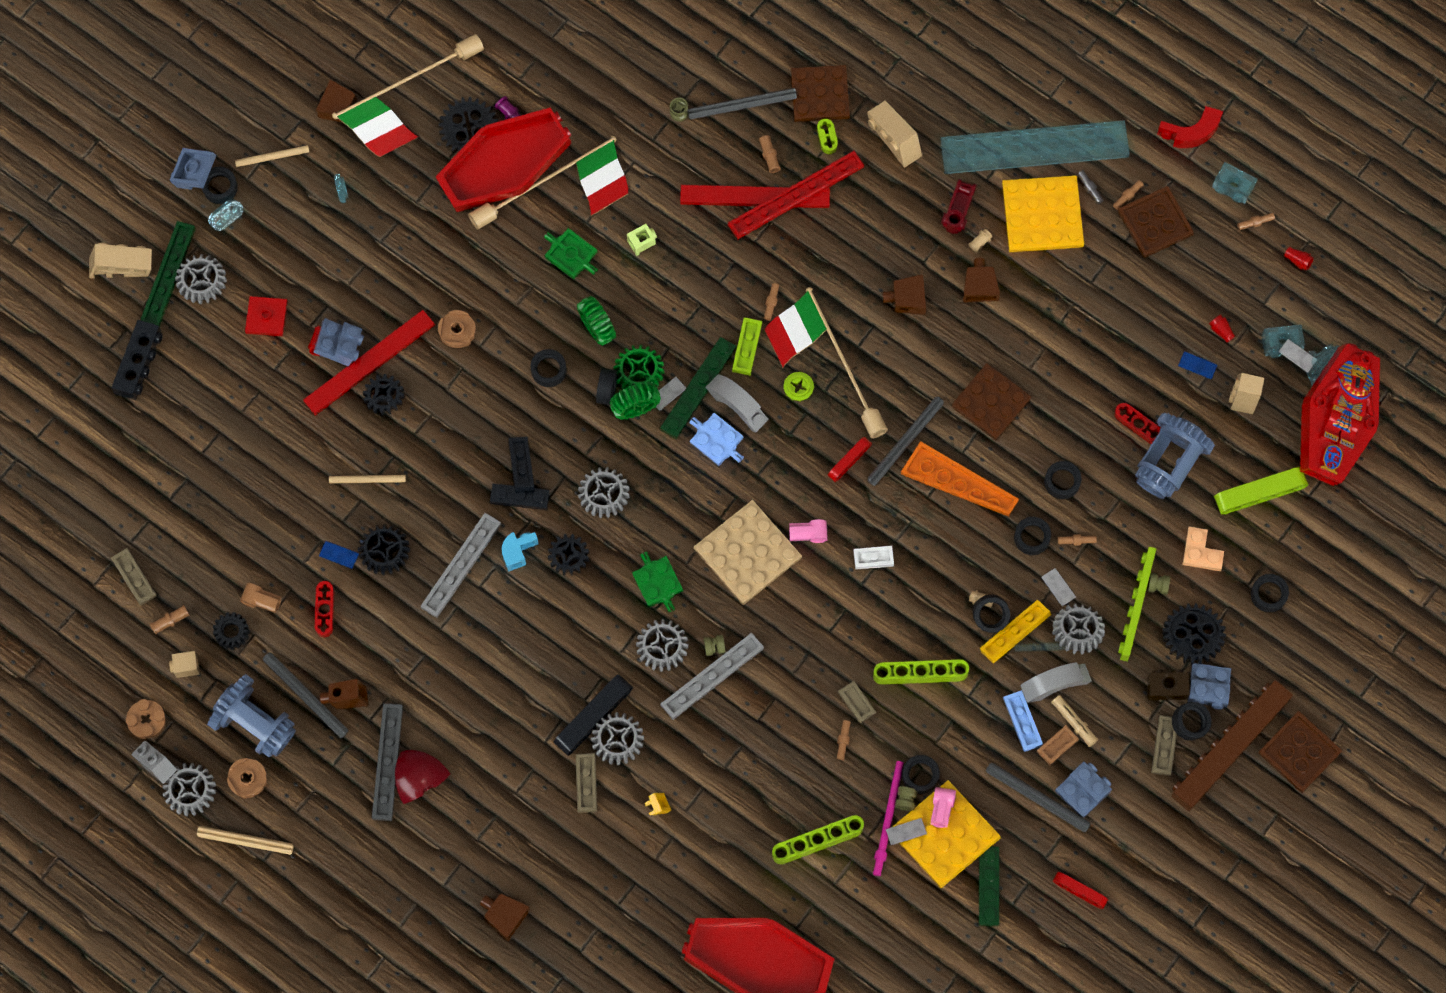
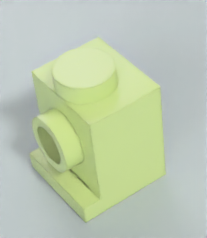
M647 224L627 234V242L636 256L656 244L657 235L653 228L649 229Z

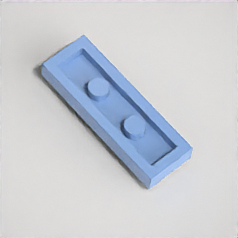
M1022 690L1004 696V703L1023 751L1027 752L1041 747L1043 743Z

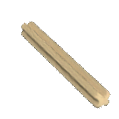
M199 826L197 829V836L201 838L289 855L292 854L294 849L292 843Z

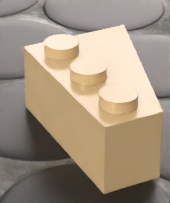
M886 101L867 112L869 126L878 133L904 168L922 157L917 132Z
M105 242L95 244L89 257V278H95V275L106 274L107 278H113V274H124V277H148L151 271L152 249H148L145 246L128 247L125 244L115 246Z
M1245 373L1238 374L1229 396V403H1232L1230 410L1253 414L1262 393L1264 378Z

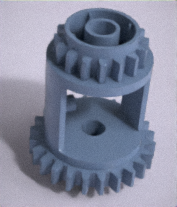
M1162 413L1156 423L1161 427L1160 432L1143 459L1138 463L1137 467L1139 469L1135 474V477L1138 478L1136 482L1140 487L1161 499L1171 497L1174 491H1178L1199 455L1210 454L1215 446L1214 442L1206 437L1207 435L1198 426L1184 418L1176 417L1169 413ZM1172 441L1185 449V452L1181 458L1176 460V466L1171 474H1168L1157 467L1156 464Z
M245 674L242 678L240 677L238 682L232 683L217 700L213 707V715L209 718L210 720L207 725L216 731L220 727H227L234 720L260 740L255 749L256 753H264L268 757L272 755L276 757L295 734L296 730L293 728L295 724L288 719L289 715L286 712H283L275 720L250 702L248 699L254 690L252 688L254 680Z

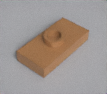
M1065 725L1037 750V753L1050 766L1077 743L1079 738Z

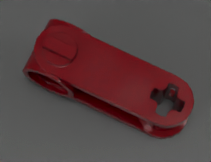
M958 179L948 211L944 213L941 221L947 232L956 234L965 229L967 224L966 216L977 184L974 183L972 185L963 182L962 179ZM950 220H957L958 223H951Z

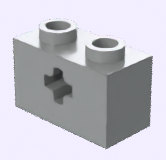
M144 741L131 754L143 768L163 784L177 771L173 764L147 741Z

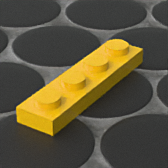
M1036 600L1003 630L999 631L981 646V653L994 664L1050 617V610L1040 601Z

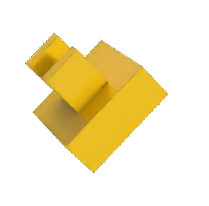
M653 793L648 796L650 800L645 803V806H653V811L649 815L667 814L672 811L664 793Z

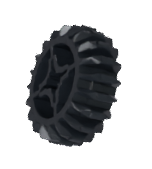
M383 524V529H380L379 525H376L375 531L369 528L370 534L364 533L363 537L365 540L359 541L360 545H362L358 547V551L361 552L359 558L363 560V566L368 565V571L374 569V574H378L381 570L383 576L386 574V571H389V574L392 575V569L395 568L396 571H399L398 565L405 566L404 560L409 559V555L406 553L410 552V548L407 547L410 543L409 540H405L406 534H401L400 528L395 530L394 525H391L387 529V525ZM384 537L393 538L397 542H388L384 539ZM378 539V544L369 550L371 544ZM382 543L384 544V547H386L387 556H385L384 552H382ZM399 549L397 556L390 560L391 555ZM372 557H375V558H379V557H380V558L384 559L385 562H384V563L377 562V561L373 560Z

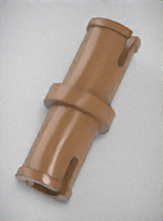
M770 136L760 137L759 142L763 150L762 156L767 162L769 172L776 173L780 171L781 167L776 157L777 151L773 148Z
M185 605L171 613H165L164 617L150 623V626L154 633L157 634L170 626L174 627L175 623L189 617L190 614Z

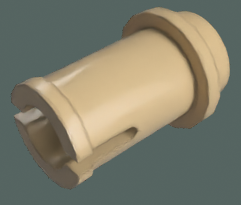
M986 229L980 230L979 235L968 245L977 253L986 242L991 241L992 235Z
M972 590L969 602H972L974 605L979 598L987 594L980 593L978 590ZM993 602L987 603L984 606L991 608Z

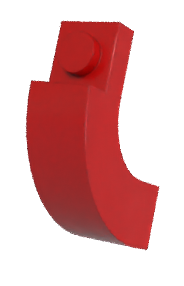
M1205 106L1199 122L1190 127H1180L1161 121L1157 135L1166 140H1175L1173 147L1176 148L1197 147L1207 142L1215 134L1223 111Z

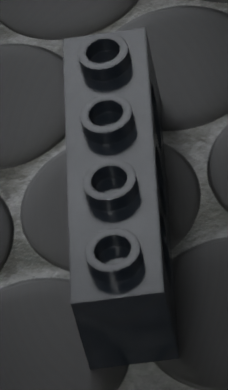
M137 320L111 387L114 394L136 400L137 396L141 395L143 380L149 375L150 362L154 361L156 356L155 349L163 338V333L158 325ZM149 341L148 345L141 346L142 342ZM137 358H143L140 363H134ZM136 375L135 379L128 380L129 376Z

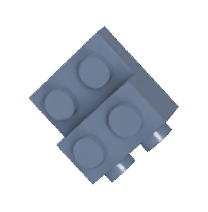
M182 148L169 181L177 188L190 190L193 187L204 188L216 155L209 151Z
M325 318L322 322L313 353L349 366L352 361H356L359 351L356 349L357 345H361L364 335L361 334L362 329L346 322L341 325Z
M1193 663L1188 702L1210 705L1214 709L1226 708L1229 703L1231 668Z
M1083 762L1055 789V792L1082 818H1085L1112 790L1110 788V781L1104 776L1100 778L1096 774V767L1090 762L1088 764Z

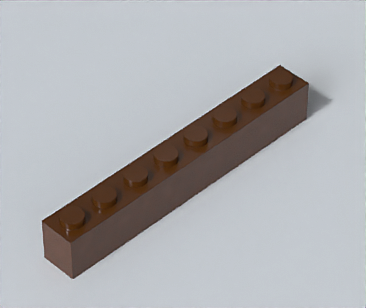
M1275 680L1272 684L1268 682L1261 690L1263 694L1259 698L1255 696L1248 704L1250 708L1246 712L1242 710L1236 717V724L1234 726L1230 724L1224 730L1225 736L1221 740L1217 738L1210 746L1212 750L1208 754L1204 752L1197 760L1199 762L1197 767L1194 768L1192 766L1185 773L1187 778L1183 782L1179 780L1173 786L1172 790L1174 792L1171 797L1188 812L1191 811L1291 700L1293 694Z

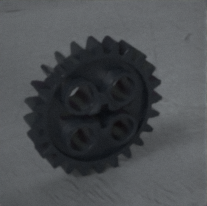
M462 97L461 103L454 100L455 106L448 104L449 111L443 110L446 116H440V120L444 123L438 124L439 128H442L439 131V135H445L441 140L442 142L448 141L446 148L452 146V153L456 150L459 152L469 141L464 112L468 113L472 137L484 126L498 122V119H493L496 113H490L492 107L485 108V101L480 105L479 98L472 102V98L469 97L468 102H465V99ZM479 113L481 117L478 120H473L471 115ZM457 116L463 119L459 124L453 122V119ZM460 134H464L467 137L464 141H458L456 138Z
M1187 603L1186 609L1180 605L1179 612L1173 610L1172 615L1167 616L1168 621L1164 622L1165 628L1162 631V634L1165 635L1163 636V641L1167 642L1165 648H1171L1170 655L1177 653L1176 659L1178 660L1180 657H1183V663L1190 659L1191 665H1193L1194 660L1201 664L1203 658L1206 662H1209V656L1216 658V652H1221L1222 648L1220 646H1224L1225 641L1223 639L1226 638V634L1223 633L1226 627L1221 626L1223 623L1222 619L1217 620L1218 613L1212 615V608L1206 611L1205 605L1200 609L1197 603H1195L1194 608H1191L1190 604ZM1193 619L1196 623L1190 624L1187 620ZM1209 629L1212 631V633L1206 634L1203 632V630ZM1176 634H1183L1185 638H1178ZM1199 644L1202 648L1196 649L1192 645Z

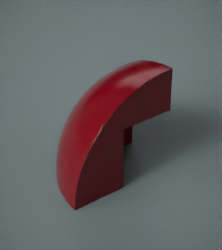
M417 750L402 751L395 766L396 787L403 804L423 796V793L430 788H436L450 775V772L439 760Z

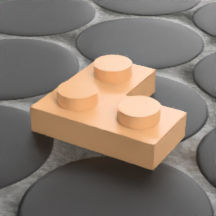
M1188 527L1182 565L1221 571L1224 551L1205 548L1207 529Z

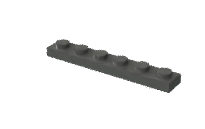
M383 703L372 820L392 821L396 788L395 766L399 757L403 705Z

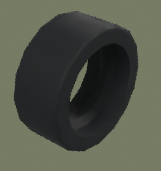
M213 167L202 190L210 202L224 204L235 197L238 191V184L234 173L228 168ZM218 176L228 178L230 188L225 193L213 194L209 190V182L213 178Z
M545 349L536 353L532 358L530 364L531 374L539 385L554 387L565 379L567 373L566 361L558 351ZM549 358L555 359L560 365L559 373L552 378L542 377L537 369L540 361Z
M601 369L596 403L610 405V399L614 397L616 391L617 370Z
M1058 461L1052 464L1047 469L1044 479L1045 488L1048 493L1058 499L1073 497L1079 491L1082 481L1081 472L1078 467L1068 461ZM1066 470L1073 475L1074 484L1070 489L1060 490L1053 485L1052 476L1056 471Z
M1027 517L1021 520L1016 526L1014 534L1017 548L1028 555H1038L1047 549L1051 539V529L1047 522L1038 517ZM1032 525L1039 527L1044 533L1043 542L1033 547L1026 545L1021 537L1024 528Z
M1275 574L1260 576L1254 582L1251 590L1252 602L1258 609L1264 612L1280 610L1285 605L1289 596V587L1286 581ZM1270 582L1280 588L1281 598L1278 602L1269 604L1261 600L1258 591L1262 584Z
M994 594L985 595L974 604L972 610L973 618L981 630L995 633L1003 630L1009 623L1010 609L1006 601L1000 596ZM987 603H997L1003 610L1002 619L994 625L984 623L980 617L981 608Z
M1188 702L1181 705L1172 716L1173 729L1184 740L1192 741L1199 739L1207 734L1211 727L1212 718L1210 712L1204 705L1198 702ZM1193 710L1198 714L1201 720L1200 730L1190 732L1185 728L1182 721V715L1185 711Z
M926 755L911 757L905 763L902 771L904 785L915 789L917 794L931 792L937 786L940 777L938 764ZM918 763L926 764L932 770V779L924 786L914 784L909 776L911 768Z

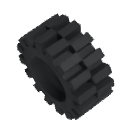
M227 612L225 616L220 615V619L215 621L216 625H213V634L219 645L234 650V647H237V649L241 648V644L244 646L246 644L245 640L249 639L248 634H250L246 620L242 618V615H236L235 612H232V614ZM230 624H234L239 628L238 634L232 638L224 635V629Z

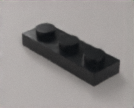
M528 437L508 438L515 492L534 490Z
M492 484L490 504L547 510L550 490L534 488V490L515 492L514 486Z

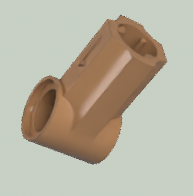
M247 583L240 602L249 607L256 608L257 606L276 613L282 598L281 596L264 591L255 584Z

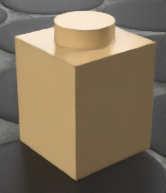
M195 651L172 654V661H169L170 671L174 672L176 678L200 675L198 655Z

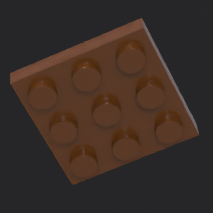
M846 65L791 68L792 88H795L797 98L793 99L794 122L850 119Z
M1168 186L1118 208L1117 212L1143 258L1194 235L1193 229Z
M986 363L952 403L951 407L997 441L1032 397Z
M1298 711L1258 754L1297 790L1303 793L1339 756L1342 750Z

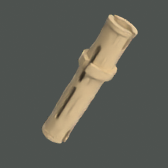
M1061 695L1051 702L1073 727L1074 733L1076 735L1079 734L1088 747H1091L1098 741V738L1087 727L1088 724L1079 718Z

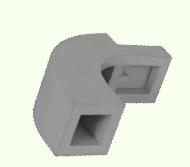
M718 374L705 387L716 401L722 402L733 409L752 432L756 433L769 420L760 410L761 406L753 397L731 379Z
M1075 662L1043 672L1022 683L1020 686L1027 703L1041 701L1047 696L1068 687L1086 685L1092 682L1086 665Z

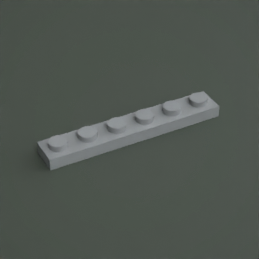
M484 513L422 603L421 609L438 618L501 526V522Z
M750 633L663 701L661 707L674 720L764 649L763 645Z

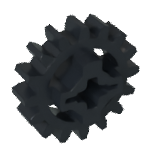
M386 374L383 375V378L376 375L377 380L375 381L370 378L371 384H365L367 391H363L365 396L364 402L368 403V409L373 408L374 414L380 411L381 416L384 415L385 411L389 415L392 409L398 411L397 405H403L401 399L405 398L404 393H402L404 389L403 386H400V381L396 380L394 382V376L388 379ZM375 390V394L373 395V398L371 399L372 391ZM396 391V397L395 399H393L392 396L395 394Z
M564 534V539L558 536L557 543L551 542L553 548H548V553L552 555L548 556V561H552L550 563L551 568L556 566V573L562 570L563 576L567 572H570V575L573 576V571L576 570L578 573H581L580 567L586 568L585 562L589 561V557L586 555L589 554V549H585L587 543H581V537L575 539L574 534H572L568 538ZM575 545L581 550V553L576 551ZM570 549H571L572 555H569V558H568L567 561H566V556H565V555H567L568 552H570ZM556 557L562 560V564L557 561Z

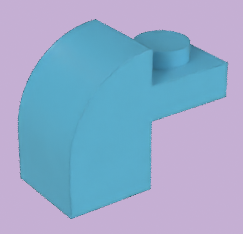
M513 532L505 538L502 544V555L508 572L526 565L522 551L539 544L535 532H526L520 535L518 539Z

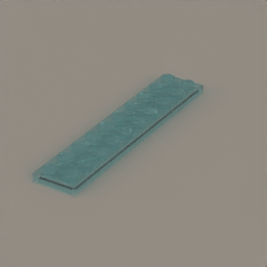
M1125 120L941 137L940 139L944 174L1127 158L1130 155Z

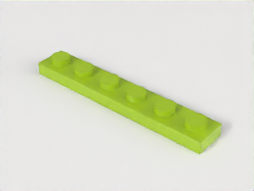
M1149 547L1147 553L1143 552L1141 563L1144 564L1143 570L1138 571L1136 581H1139L1138 588L1134 587L1132 599H1135L1134 606L1129 607L1127 617H1130L1129 624L1125 623L1122 634L1126 635L1125 642L1120 643L1118 653H1121L1120 660L1127 662L1130 657L1156 553V548Z

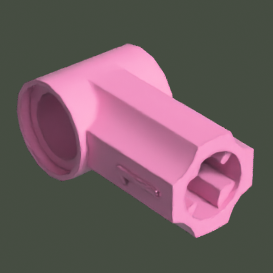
M818 519L812 520L809 523L789 524L790 541L810 540L813 543H823L828 540L827 521Z
M941 787L935 788L931 825L938 828H948L956 790Z

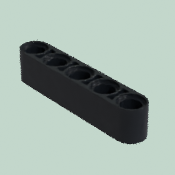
M616 675L566 726L553 743L567 756L571 755L592 733V730L596 729V723L601 724V718L606 719L607 715L611 714L630 694L633 686L621 675Z

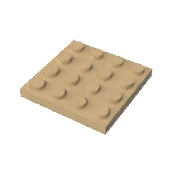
M753 500L694 546V550L742 605L746 604L802 558L797 549Z

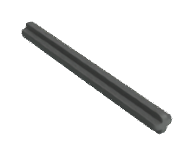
M795 88L689 108L688 116L690 119L792 100L797 98Z
M936 396L870 474L867 481L871 485L875 486L943 406L944 401L940 397Z
M271 652L263 657V661L339 738H343L348 733V729Z
M990 763L988 765L986 773L1082 832H1086L1090 827V822L996 764Z

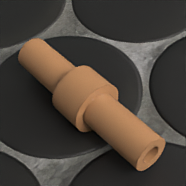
M1138 180L1130 189L1127 188L1122 193V196L1113 204V207L1118 210L1127 201L1130 202L1135 197L1134 194L1144 184Z
M1273 212L1260 217L1256 215L1251 217L1250 220L1237 223V227L1239 230L1252 226L1256 228L1261 226L1262 223L1275 220Z
M772 283L770 294L765 303L767 307L764 319L768 321L771 320L773 310L778 301L776 297L779 285L776 283Z
M1073 534V536L1057 537L1058 544L1081 546V544L1097 543L1096 535L1081 536V534Z
M843 721L841 735H838L837 744L839 746L836 758L838 760H844L846 746L849 745L850 741L848 736L850 721Z

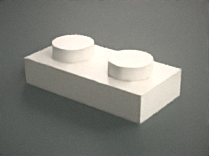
M892 546L853 550L855 570L894 566Z

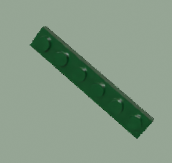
M180 221L176 222L141 321L160 327L176 284L177 269H181L180 265L184 262L196 230L194 225Z
M722 337L718 339L660 427L662 432L677 440L708 393L705 387L721 373L735 352L736 345Z

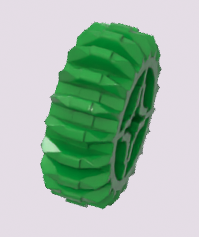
M592 296L586 297L577 304L581 320L599 345L608 344L616 338V331L612 322L596 298Z
M641 344L639 349H635L634 345L631 351L625 348V354L619 353L620 359H615L617 365L613 369L618 371L617 384H622V389L642 382L655 383L656 387H658V381L663 380L662 375L665 373V370L662 367H664V362L660 361V355L656 356V350L650 352L649 346L645 350ZM650 362L653 364L655 368L652 376L649 374V371L647 370V368L649 367L648 364ZM626 364L629 366V369L631 370V372L629 373L630 376L628 378L623 372ZM639 379L644 380V381H642V382H635V381H637V380H639Z
M642 382L620 390L619 393H616L610 399L609 403L616 418L627 420L639 417L656 408L660 403L661 397L655 383Z

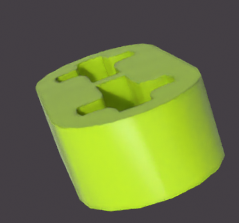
M822 119L817 124L821 149L826 154H833L838 148L834 124L829 119ZM823 125H826L828 128V134H825V130L822 129ZM827 139L830 140V143L832 144V148H829V147H828V145H827Z

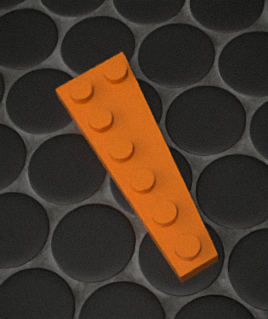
M921 441L901 471L903 476L1008 517L1019 502L1017 497Z

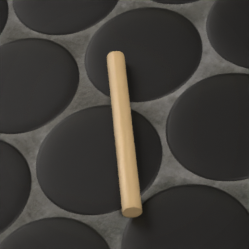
M306 145L237 159L235 164L236 167L309 153V147Z
M406 475L329 476V484L406 482Z

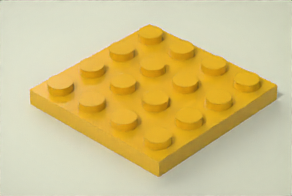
M1077 176L1002 180L1009 252L1084 247Z
M949 780L940 786L941 788L956 790L948 828H938L931 825L934 792L916 806L914 811H910L892 826L895 827L922 818L927 834L900 842L899 844L940 888H943L1001 839L996 830Z

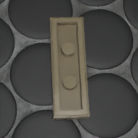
M128 548L111 557L140 606L157 597Z
M1159 715L1151 773L1171 776L1177 737L1172 726V717Z
M595 753L576 754L577 812H597Z

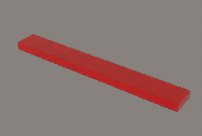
M854 150L728 222V226L738 240L864 168V164Z
M681 185L680 205L758 206L789 187ZM830 188L796 207L829 208Z
M424 310L420 311L303 399V402L316 416L435 326L434 322Z

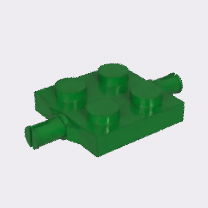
M569 228L557 238L550 232L545 234L544 238L552 243L551 248L545 254V258L572 279H575L584 269L595 275L598 268L590 262L597 254L596 248Z
M648 552L642 553L640 556L645 565L632 572L648 607L664 603L668 613L672 612L669 605L674 611L676 608L671 599L684 590L667 556L657 561H652Z

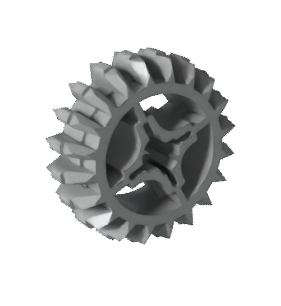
M200 254L199 258L193 255V260L191 261L186 258L187 264L181 263L182 269H177L178 276L175 277V280L178 282L176 286L177 289H180L179 293L184 295L186 300L191 298L192 303H195L196 300H198L199 304H202L203 300L209 303V298L212 297L216 300L215 294H222L220 289H225L224 282L227 281V278L225 277V270L222 269L223 265L218 263L216 258L211 260V256L208 255L204 259L203 254ZM214 271L216 273V277L214 283H211L210 277L211 273ZM189 275H191L193 279L191 281L190 287L187 286V278Z
M599 467L598 473L591 470L592 476L586 474V480L580 481L582 486L578 488V492H580L578 498L582 500L581 506H586V512L592 510V516L599 513V518H602L603 514L610 518L611 512L616 516V509L623 511L622 505L628 504L626 499L630 498V494L627 493L630 488L626 485L627 480L622 479L623 475L621 473L616 475L615 469L610 473L608 467H606L605 472H602L601 467ZM602 480H608L613 483L605 484ZM595 483L597 489L592 492V495L588 496L589 489ZM601 489L607 492V497L601 493ZM619 489L618 498L612 502L611 496ZM604 502L606 505H598L596 503Z
M1075 603L1073 608L1068 605L1065 610L1061 609L1059 614L1055 616L1052 633L1056 635L1055 642L1060 641V647L1066 646V652L1071 649L1073 654L1080 651L1082 655L1085 650L1090 653L1092 648L1096 649L1098 644L1102 643L1105 625L1102 623V617H1097V611L1091 612V606L1085 609L1084 604L1078 607ZM1065 623L1068 625V627H1067V628L1069 629V633H1068V634H1067L1066 631L1064 630V626H1063V625H1064ZM1088 625H1091L1093 628V635L1089 633Z
M664 619L661 620V624L654 620L653 627L648 623V630L641 629L643 635L637 636L639 642H636V647L639 648L637 654L641 655L640 660H646V667L652 663V670L659 666V670L662 672L663 667L666 666L667 670L670 671L671 664L677 668V661L681 663L684 661L682 656H687V651L684 649L689 648V645L685 643L688 641V638L683 636L685 631L679 630L678 624L672 627V621H669L668 625H666ZM662 632L669 633L675 638H667L663 636ZM656 634L657 639L655 640V642H652L649 646H646L649 638L652 635ZM660 638L665 645V653L663 648L659 647ZM675 645H678L677 651L669 657L668 651L674 648ZM650 652H652V654L659 653L662 656V659L653 657L650 654Z
M618 712L615 713V718L608 714V720L606 721L602 717V725L596 723L595 727L598 730H592V734L595 736L591 738V742L595 743L592 746L593 750L599 749L596 755L601 756L603 754L602 761H606L609 758V764L611 765L614 760H616L617 765H620V760H624V763L627 764V758L630 757L631 760H634L635 756L633 753L639 755L640 750L638 748H643V743L640 741L644 740V735H639L643 732V729L637 728L639 726L638 721L632 723L634 720L632 716L626 720V713H623L622 718H619ZM622 725L625 727L621 730H617L613 726ZM607 730L610 738L603 746L601 740L603 733ZM632 732L634 735V741L632 745L628 747L625 740L627 739V737H629V734ZM614 735L618 736V738L621 736V742H615ZM620 748L623 752L615 753L609 751V749Z
M184 763L181 770L176 766L177 772L171 776V779L169 778L166 781L168 784L163 785V789L166 790L163 793V796L167 798L165 800L166 804H171V810L177 808V814H181L184 810L185 816L189 815V811L195 816L197 809L203 813L202 806L209 808L210 805L207 801H214V798L211 796L216 794V790L213 789L216 783L212 781L214 777L212 774L208 775V769L202 770L201 765H198L195 769L194 763H191L189 768ZM190 775L197 776L188 781L183 779V777ZM204 781L205 789L201 796L198 793V788L201 786L200 783ZM178 783L181 786V790L178 793L179 796L175 799L174 789ZM185 786H190V788L192 786L194 793H189V791L187 793ZM190 798L196 800L195 802L189 804L182 803L183 801L186 802Z

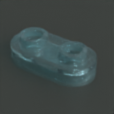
M234 199L226 201L209 216V225L217 231L224 230L242 215L243 206ZM219 217V222L215 223V219Z

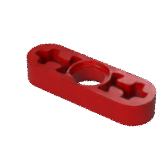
M1120 403L1117 405L1115 418L1145 441L1152 444L1156 437L1151 438V433H1159L1160 427L1129 404ZM1126 409L1127 413L1121 416L1120 410ZM1133 414L1134 416L1132 417L1131 422H1129V416L1131 417ZM1140 419L1144 422V426L1137 428L1133 422ZM1147 425L1150 426L1146 433H1144V431L1147 428Z
M866 437L861 438L831 469L828 477L837 482L872 445V442Z
M322 581L316 586L315 631L320 637H328L333 632L334 588L330 582ZM325 586L328 588V590H330L326 593L327 600L324 599V595L322 591H320L323 590ZM324 604L330 607L329 612L326 614L319 612L320 606ZM322 619H326V626L329 627L325 629V632H322L319 628L323 626Z
M1057 872L1053 879V882L1059 887L1097 908L1104 909L1108 902V899L1102 894L1064 873Z

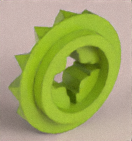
M794 372L784 381L785 394L792 401L801 402L808 399L813 393V380L806 373ZM802 381L803 390L800 389L795 393L796 387L793 385H798Z

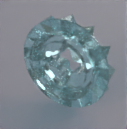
M340 173L335 174L334 180L339 201L347 203L348 193L344 177H341Z

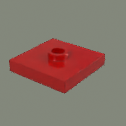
M250 296L245 333L283 337L288 304L287 299Z

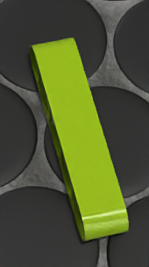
M1296 467L1216 494L1214 498L1220 514L1225 515L1302 490L1309 484L1304 473L1300 472V467Z
M964 660L883 662L875 666L873 679L876 683L882 685L960 682L967 678L969 665ZM962 667L965 673L958 674L955 668ZM920 668L924 669L926 671V674L922 676L918 675L916 673V670ZM943 668L946 673L939 675L935 670ZM899 669H903L907 674L899 676L896 672ZM884 670L887 672V676L880 677L877 672Z
M857 815L850 816L778 843L773 847L772 858L777 864H786L855 838L863 832L864 821ZM852 822H857L860 828L852 830L849 825ZM839 829L842 834L839 837H834L831 831ZM815 836H820L823 838V842L816 844L812 839ZM802 843L805 848L802 851H797L794 845ZM778 850H784L787 855L779 858L775 853Z

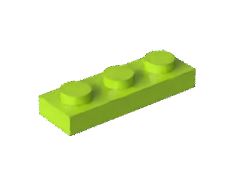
M744 317L732 372L751 376L762 321Z

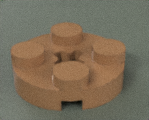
M453 310L440 319L438 333L442 343L449 347H467L476 335V325L467 312ZM456 325H459L462 330L459 333H455L452 328H456Z
M141 699L129 709L126 724L135 737L139 739L154 738L160 735L166 726L165 712L157 702ZM150 715L149 719L151 722L142 724V717Z
M242 758L231 765L227 783L234 794L243 799L251 798L261 793L267 785V773L259 761ZM244 774H252L250 782L242 781L244 779Z

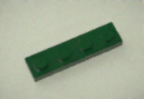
M991 846L979 856V926H999V847Z

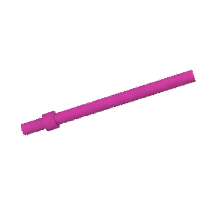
M896 761L880 843L874 857L876 862L873 875L881 876L883 862L887 858L888 835L886 829L891 828L898 787L904 766L902 761Z

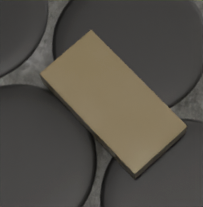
M852 681L838 691V694L860 724L876 714L875 709L855 681Z

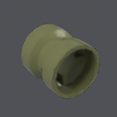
M680 97L670 102V116L674 121L682 122L688 117V103Z
M1151 573L1148 592L1154 593L1158 590L1161 594L1167 595L1170 576L1158 577L1156 573Z
M723 634L717 635L715 638L703 637L706 656H712L714 653H726Z
M898 787L897 794L900 797L896 800L895 808L904 811H914L915 803L913 799L916 798L917 791L910 787Z

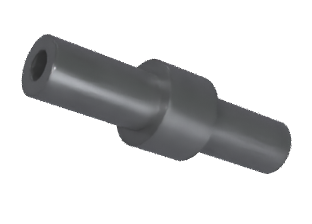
M1084 170L1080 171L1077 175L1085 185L1084 189L1086 192L1091 194L1097 204L1102 203L1104 200L1096 190L1097 186L1095 183L1090 181Z

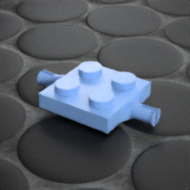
M713 413L703 424L695 417L690 420L689 423L698 429L690 443L715 464L720 466L730 456L738 461V463L743 460L744 456L736 451L737 445L744 438L743 435L718 415Z

